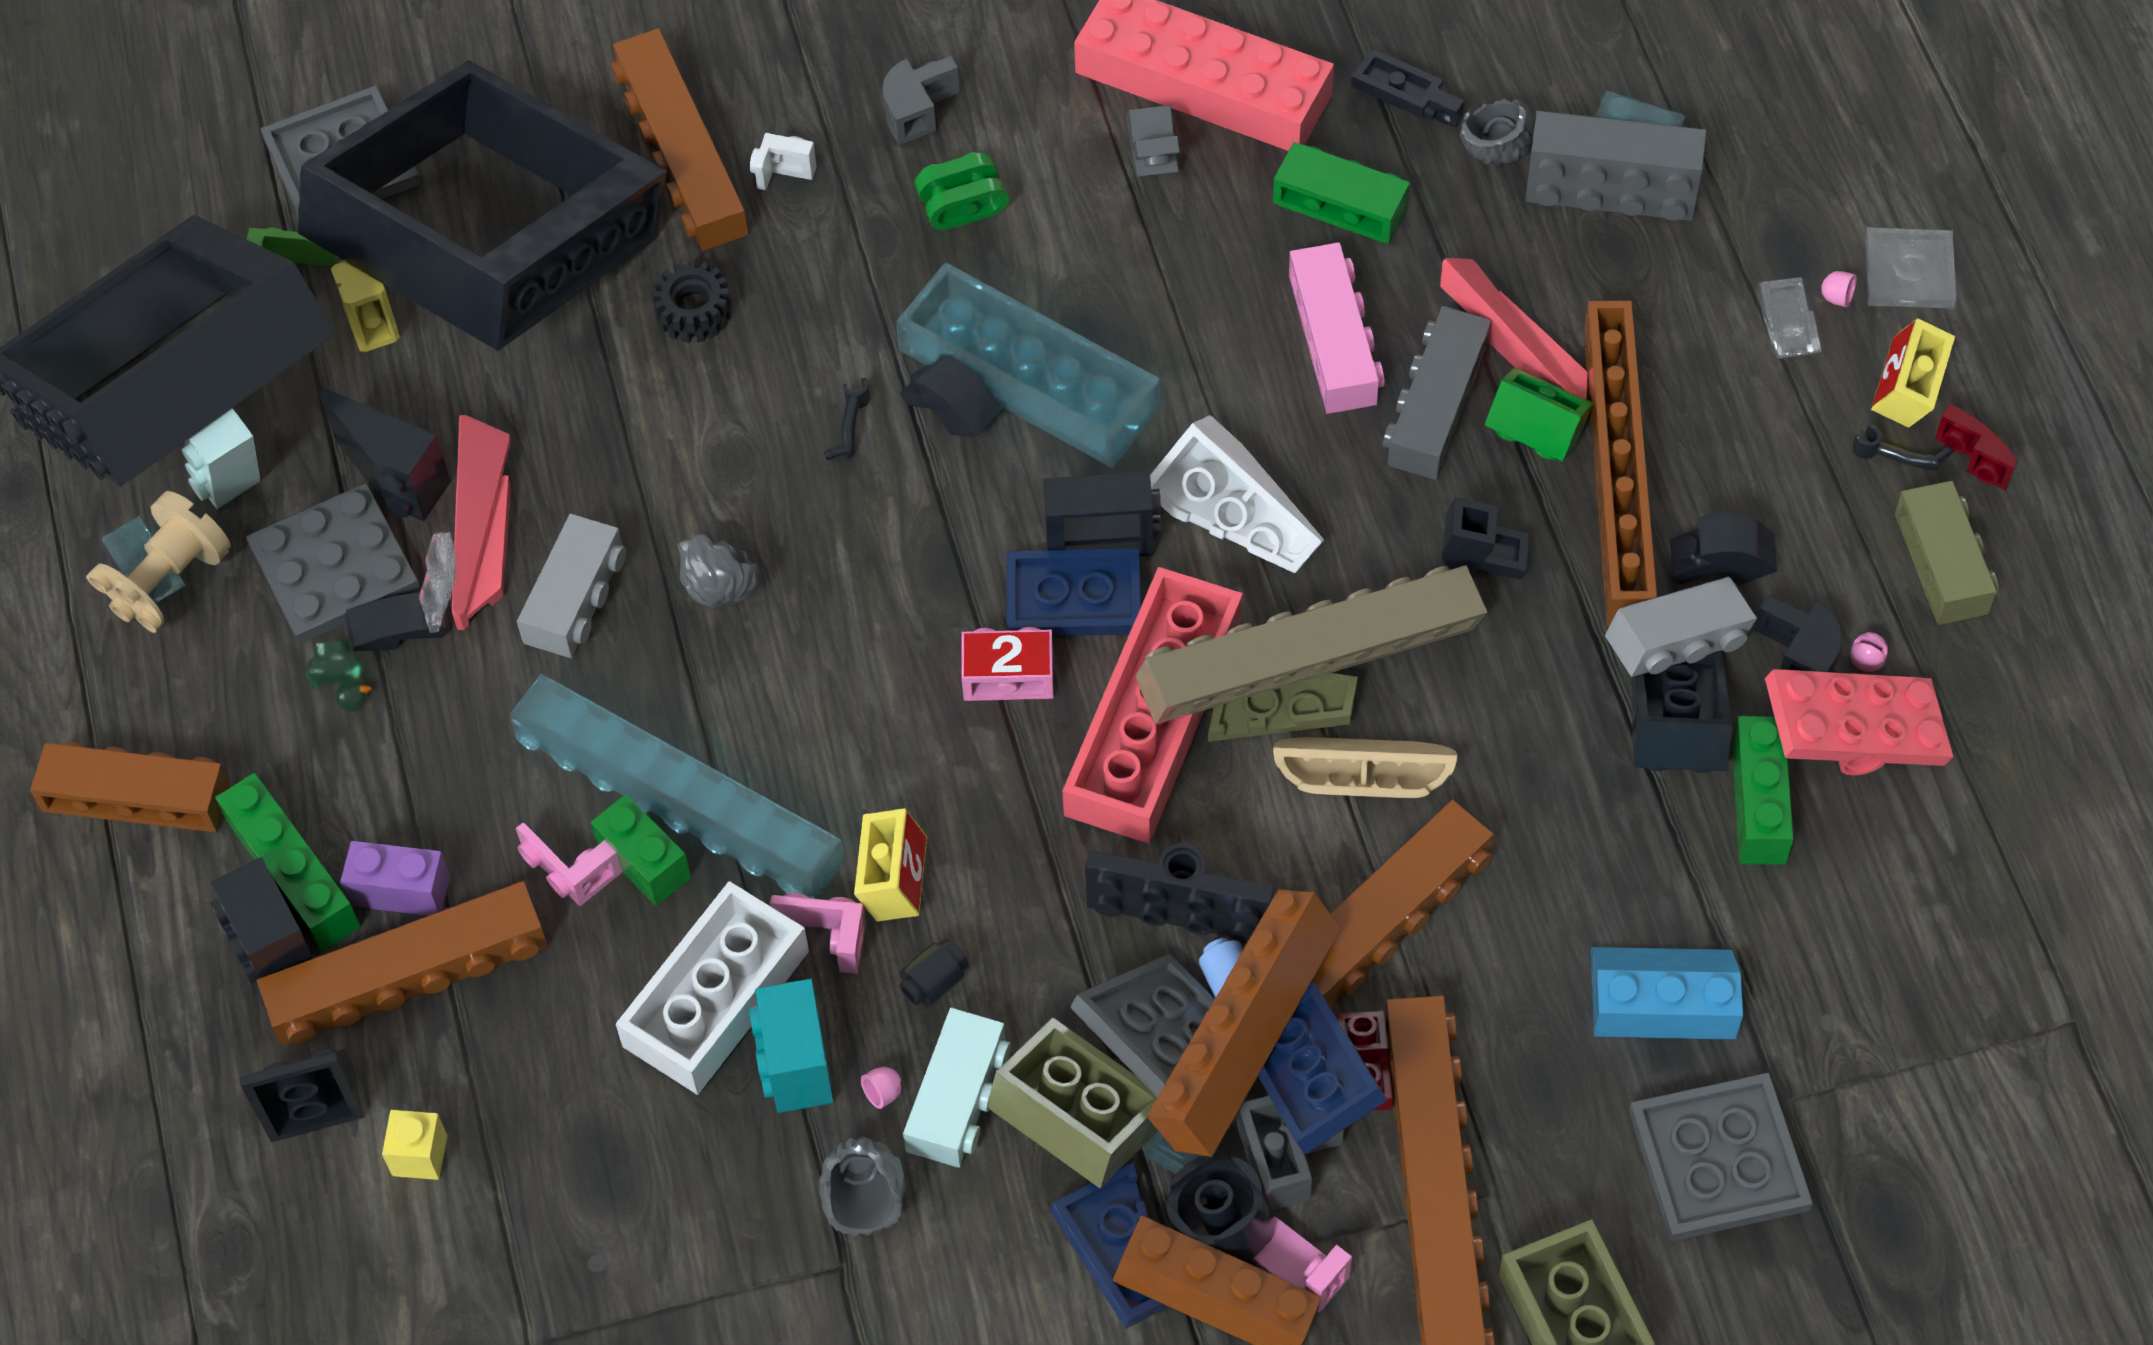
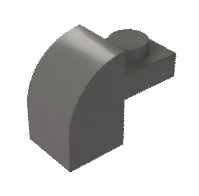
M952 56L929 62L913 70L909 61L904 59L893 66L887 73L882 89L885 118L898 145L935 132L936 123L933 103L960 93L958 67Z
M1171 106L1129 110L1126 114L1136 177L1178 172L1176 155L1179 153L1178 136H1174Z

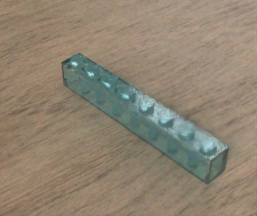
M543 674L539 675L509 714L515 731V738L526 748L536 751L538 748L550 754L559 766L568 771L577 769L587 775L595 786L605 792L614 790L623 796L626 794L644 813H648L650 810L661 816L664 822L674 831L681 834L689 832L701 839L705 847L718 855H723L724 852L736 858L740 865L749 873L755 876L764 874L777 881L778 886L786 893H800L808 896L810 899H817L845 861L842 840Z

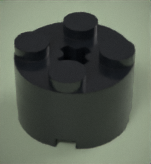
M1213 1155L1212 1157L1203 1156L1191 1161L1179 1170L1170 1184L1171 1192L1167 1202V1213L1174 1230L1237 1259L1248 1262L1258 1255L1265 1245L1272 1240L1274 1235L1272 1212L1257 1173L1248 1163L1230 1156L1231 1160L1216 1159Z

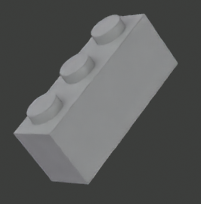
M569 514L517 620L523 644L571 659L573 658L578 645H583L589 637L591 618L596 608H602L605 604L609 591L608 583L613 573L619 572L624 564L626 548L622 545L619 528Z
M1727 577L1619 608L1605 637L1630 676L1634 677L1648 672L1658 674L1669 666L1684 661L1695 663L1706 655L1724 650V652L1734 651L1746 642L1747 634L1757 618L1731 578Z

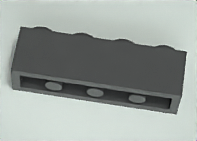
M1442 306L1437 320L1428 321L1422 340V345H1426L1423 355H1415L1409 373V378L1413 379L1410 389L1402 388L1397 402L1396 413H1400L1397 423L1389 422L1384 435L1382 446L1388 448L1387 466L1434 480L1438 479L1489 344L1491 319Z

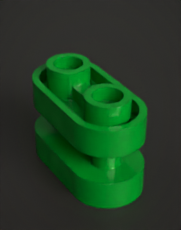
M972 152L961 158L926 166L914 181V186L921 202L926 204L925 212L932 227L937 230H949L997 215L1006 208L1010 199L1003 182L998 179V170L992 157L986 153Z

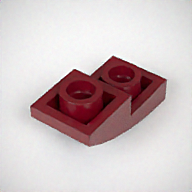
M1949 404L1941 417L1935 440L1943 443L1945 446H1949L1954 452L1963 453L1971 457L1966 472L1976 476L1977 479L1985 484L1995 485L2006 491L2015 471L2017 459L2002 440L1989 428L1965 411Z
M1384 1011L1337 1013V1019L1387 1099L1386 1102L1374 1110L1392 1109L1393 1097L1388 1065V1042Z

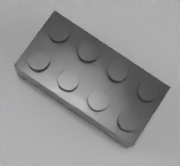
M1537 111L1525 202L1538 203L1543 206L1575 207L1586 211L1618 212L1629 216L1661 217L1672 221H1692L1702 174L1706 130Z

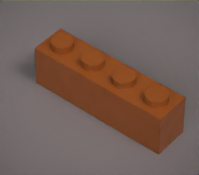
M63 742L61 745L44 744L30 792L42 812L217 833L222 811L215 797L229 789L230 783L222 765L204 757L186 760L173 758L161 752H152L149 755L129 753L118 747H107L105 750L86 748L75 742Z
M1142 1215L1138 1220L1112 1280L1253 1345H1302L1322 1296Z

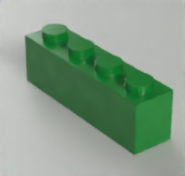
M255 772L215 797L228 825L254 860L260 857L263 858L288 908L321 953L360 928L350 902Z

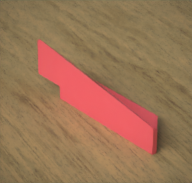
M1446 258L1443 260L1440 287L1468 313L1491 319L1489 344L1514 367L1586 400L1588 372L1501 291L1498 292L1473 259Z
M460 415L452 591V615L457 630H465L469 626V618L487 603L493 606L504 597L511 494L509 476H502L511 445L510 434L467 415Z

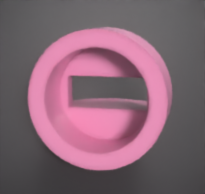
M1835 271L1829 274L1822 283V295L1828 302L1847 308L1855 292L1856 274L1844 271Z
M1871 632L1859 635L1853 642L1850 651L1852 664L1864 672H1874L1881 669L1888 655V647L1884 638L1877 633Z
M889 1067L875 1068L861 1076V1085L866 1097L878 1109L892 1103L900 1095L901 1078L895 1070Z

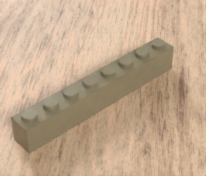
M1466 565L1451 570L1448 566H1441L1428 572L1424 578L1411 581L1409 577H1403L1389 583L1385 589L1371 592L1369 588L1356 591L1349 595L1345 601L1332 604L1331 600L1320 601L1310 606L1306 612L1292 615L1290 611L1282 612L1259 626L1252 627L1251 623H1245L1232 628L1226 635L1214 639H1212L1211 635L1197 637L1188 642L1186 647L1172 651L1170 647L1158 648L1145 656V661L1136 673L1135 678L1153 721L1157 725L1472 631L1488 612Z

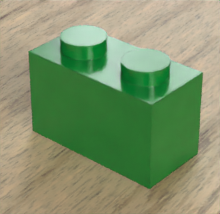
M1515 367L1502 379L1484 425L1495 430L1499 437L1507 441H1519L1534 448V451L1543 458L1550 460L1558 459L1563 462L1576 448L1593 403Z
M626 794L590 822L597 846L605 840L617 852L622 872L655 906H658L691 879L685 853Z

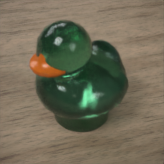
M349 640L314 644L315 657L309 660L305 671L310 686L319 691L322 685L340 683L335 692L337 705L347 712H354L362 708L366 702L367 694L372 689L369 686L358 683V679L363 674L364 664L357 654L350 651Z

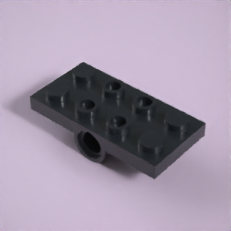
M1178 843L1166 848L1161 854L1158 864L1089 850L1085 864L1088 908H1092L1096 912L1110 917H1116L1120 914L1137 917L1144 923L1154 926H1162L1164 924L1185 927L1189 932L1198 935L1215 933L1230 936L1234 941H1239L1242 944L1248 943L1273 899L1274 887L1207 874L1204 855L1198 848L1187 843Z

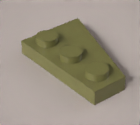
M1328 673L1214 707L1208 732V742L1350 725L1358 677Z

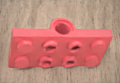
M1773 669L1765 678L1785 758L1838 761L1841 772L1846 775L1867 774L1879 769L1885 763L1945 766L1953 758L1931 678Z

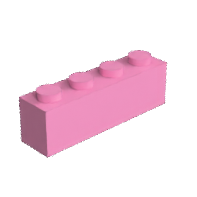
M1340 242L1290 251L1289 278L1326 414L1377 405L1378 388L1384 387V374L1380 361L1373 362L1371 352H1374L1373 334L1370 326L1363 327L1361 317L1365 315L1364 303L1361 293H1354L1351 283L1355 282V273L1351 258L1344 259Z

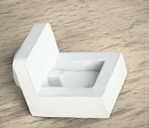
M765 133L760 149L755 148L753 150L750 161V171L755 173L757 188L760 190H767L772 173L812 180L817 168L814 143L812 141L796 136L785 137Z

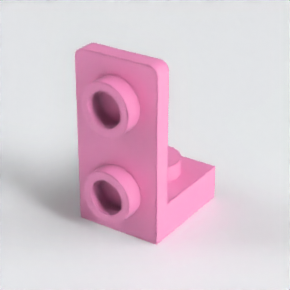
M524 822L516 828L521 843L517 849L523 859L532 868L540 865L549 874L546 876V879L553 890L562 898L569 895L579 906L583 905L622 873L617 852L605 840L594 849L589 848L583 851L576 858L574 865L568 868Z
M800 893L771 896L770 907L801 926L832 929L830 954L837 955L839 971L858 974L866 927L863 903H856L845 897H833L830 900L810 899L808 896Z
M1273 1217V1238L1251 1261L1268 1273L1322 1296L1316 1310L1320 1313L1350 1278L1352 1256L1338 1245L1326 1256L1278 1218Z

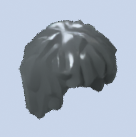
M1503 98L1501 101H1495L1494 104L1484 103L1481 108L1475 110L1473 115L1470 112H1466L1459 134L1464 147L1474 159H1478L1487 165L1508 164L1513 161L1517 162L1520 157L1525 158L1527 156L1528 149L1533 143L1536 119L1530 109L1519 99L1510 102Z
M696 534L692 539H687L677 544L681 559L680 581L686 588L687 593L697 603L709 608H720L724 604L732 606L749 597L757 588L759 570L756 564L748 560L746 551L736 550L725 540L713 544L705 534Z
M860 1137L857 1140L849 1138L845 1143H839L836 1149L825 1158L822 1174L819 1177V1195L822 1200V1210L829 1224L835 1230L856 1237L860 1233L870 1235L873 1231H881L883 1228H889L892 1224L898 1222V1218L901 1217L903 1212L902 1201L906 1185L900 1158L894 1156L884 1144L866 1137Z

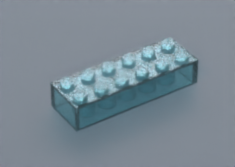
M947 262L942 265L896 321L900 351L925 365H932L942 354L956 358L972 369L984 381L1001 407L1111 468L1114 467L1160 408V378Z

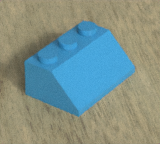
M1591 947L1594 1037L1736 1039L1743 1018L1741 972L1733 950Z

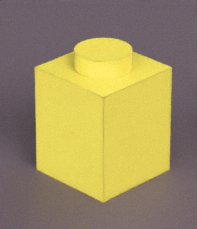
M390 1110L382 1155L392 1176L440 1179L447 1133L438 1113Z

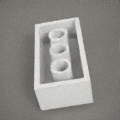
M729 881L617 1021L616 1027L622 1047L698 1095L750 1029L749 1007L757 1006L755 989L784 984L809 953L805 928Z

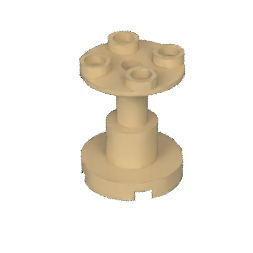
M165 491L150 506L152 515L161 528L145 544L144 547L148 555L128 577L104 564H97L86 576L93 587L107 594L113 600L109 607L119 618L125 622H130L135 618L152 633H156L165 621L162 612L148 594L168 572L179 575L194 557L207 564L217 565L231 547L229 539L212 518L205 513L200 519L189 511L194 504L175 492Z

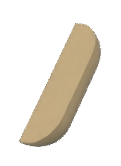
M1299 737L1280 740L1273 745L1274 760L1281 773L1291 783L1296 785L1299 790L1312 794L1419 798L1429 795L1431 791L1442 785L1453 773L1457 762V752L1455 750L1438 744L1415 741Z

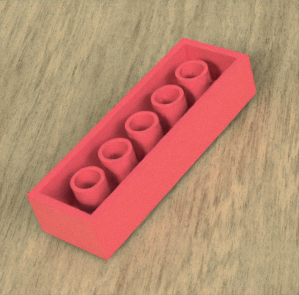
M1099 0L1074 42L1075 73L1161 105H1170L1172 109L1289 151L1293 142L1306 144L1333 95V63L1157 0Z
M1158 567L1062 790L1065 817L1150 844L1204 711L1155 725L1135 675L1145 661V656L1158 648L1170 647L1171 651L1186 647L1188 642L1197 637L1211 635L1212 639L1226 635L1229 630L1240 625L1242 622L1243 593Z

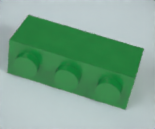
M1293 142L1274 177L1273 204L1389 245L1408 208L1410 182L1394 174L1383 173L1365 167L1357 161L1345 160L1325 153L1317 147Z
M1738 716L1731 746L1739 864L1786 865L1793 842L1788 762L1784 755L1775 717Z

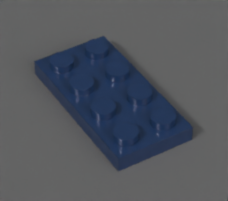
M1312 980L1258 1074L1259 1079L1295 1142L1305 1155L1387 1101L1328 1002Z

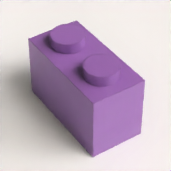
M351 841L340 882L352 907L430 916L442 911L450 874L441 851Z

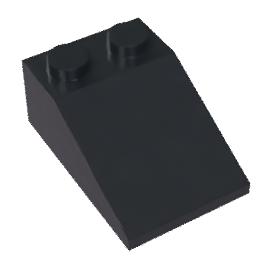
M323 388L319 395L337 444L393 513L401 517H408L410 515L425 521L451 482L437 436L334 391Z
M1722 652L1708 654L1695 663L1684 661L1671 665L1658 674L1648 672L1632 677V745L1635 767L1647 768L1653 771L1684 769L1693 770L1698 773L1727 771L1732 719Z
M345 1049L321 1050L314 1053L310 1058L292 1063L286 1061L275 1062L266 1066L262 1071L239 1077L241 1088L270 1142L364 1118L354 1067Z

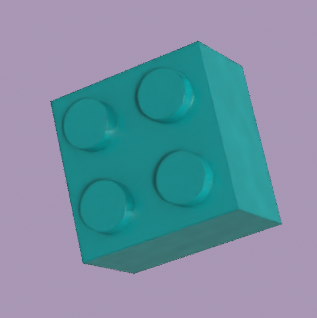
M812 979L756 988L757 1006L749 1007V1015L756 1042V1059L764 1097H774L777 1113L834 1103Z

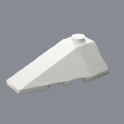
M1211 415L1192 423L1150 475L1151 489L1160 488L1161 506L1171 516L1183 522L1190 521L1209 530V534L1220 539L1226 538L1248 549V552L1293 573L1299 571L1324 541L1321 535L1243 444Z

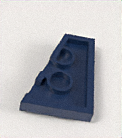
M1134 1162L1120 1168L1101 1189L1095 1184L1090 1183L1052 1202L1050 1209L1056 1222L1126 1329L1167 1308L1165 1304L1112 1281L1140 1216L1148 1218L1145 1203L1141 1201L1136 1182L1138 1176Z

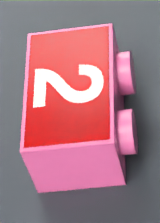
M1025 627L1018 631H995L990 628H980L973 632H962V688L964 701L1053 699L1052 630Z

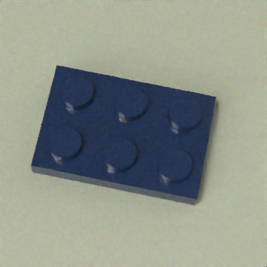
M1139 549L1007 551V631H1018L1025 627H1035L1040 630H1052V636L1130 634L1140 611Z

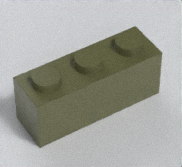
M1953 481L1902 491L1895 511V517L1937 625L1989 615L1994 598L1999 593V585L1995 572L1987 569L1983 559L1984 546L1982 539L1978 533H1973L1968 521L1969 508L1966 499L1963 496H1958Z

